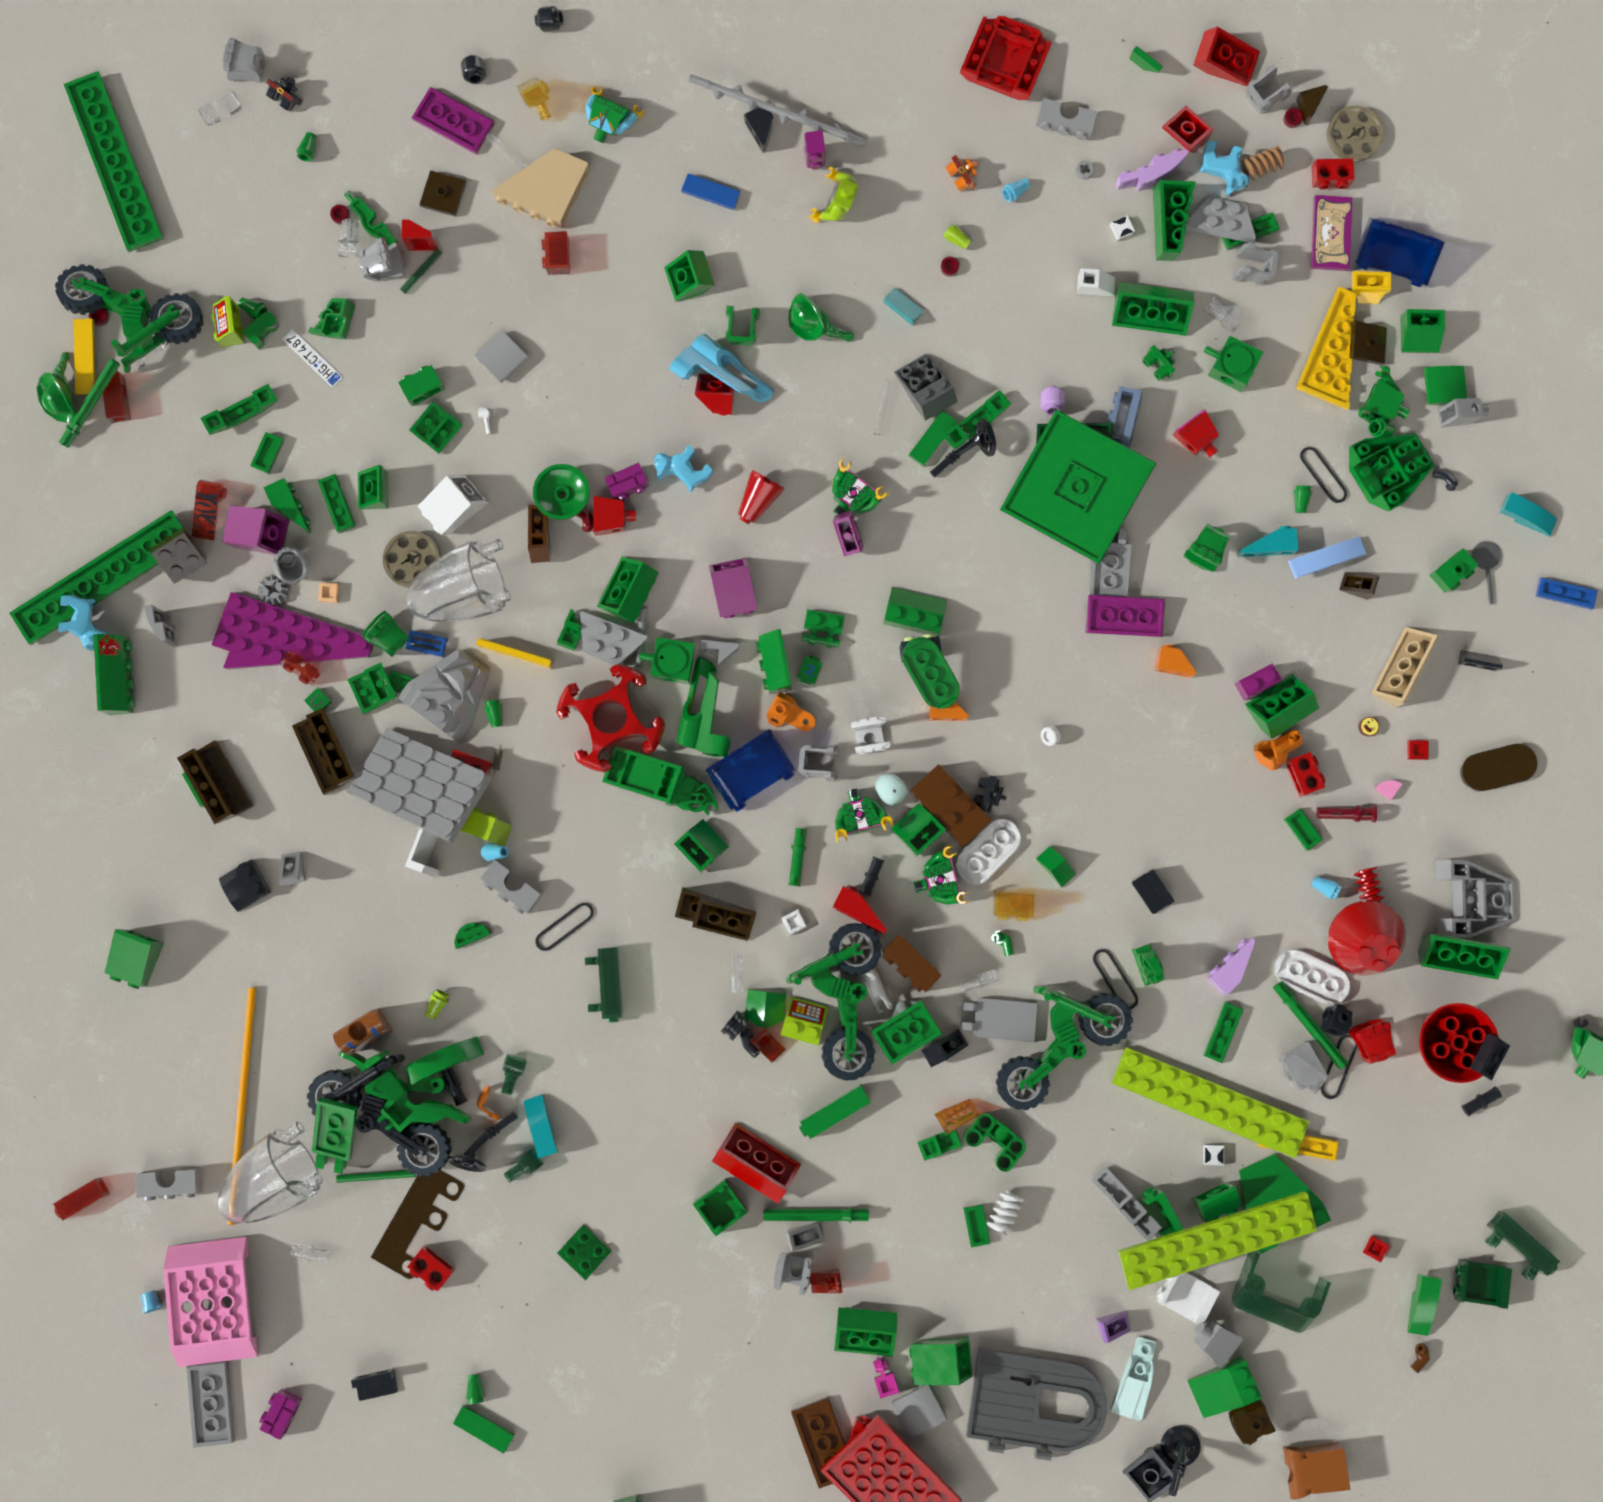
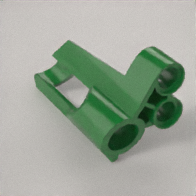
M698 657L694 666L688 698L683 707L676 742L696 749L704 755L727 758L731 744L730 738L711 734L719 680L716 678L717 670L711 661ZM701 675L707 679L701 710L698 714L691 713L698 678Z

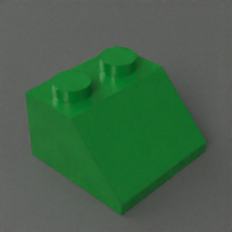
M687 250L664 267L675 302L703 294L715 286L704 251Z
M1228 1182L1192 1198L1201 1220L1204 1222L1219 1219V1216L1225 1213L1226 1215L1233 1214L1241 1206L1236 1187Z

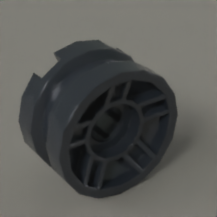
M737 1010L721 1032L724 1035H729V1039L733 1041L748 1023L749 1019L747 1017L743 1018Z

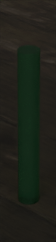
M437 248L404 283L400 290L406 294L443 253Z

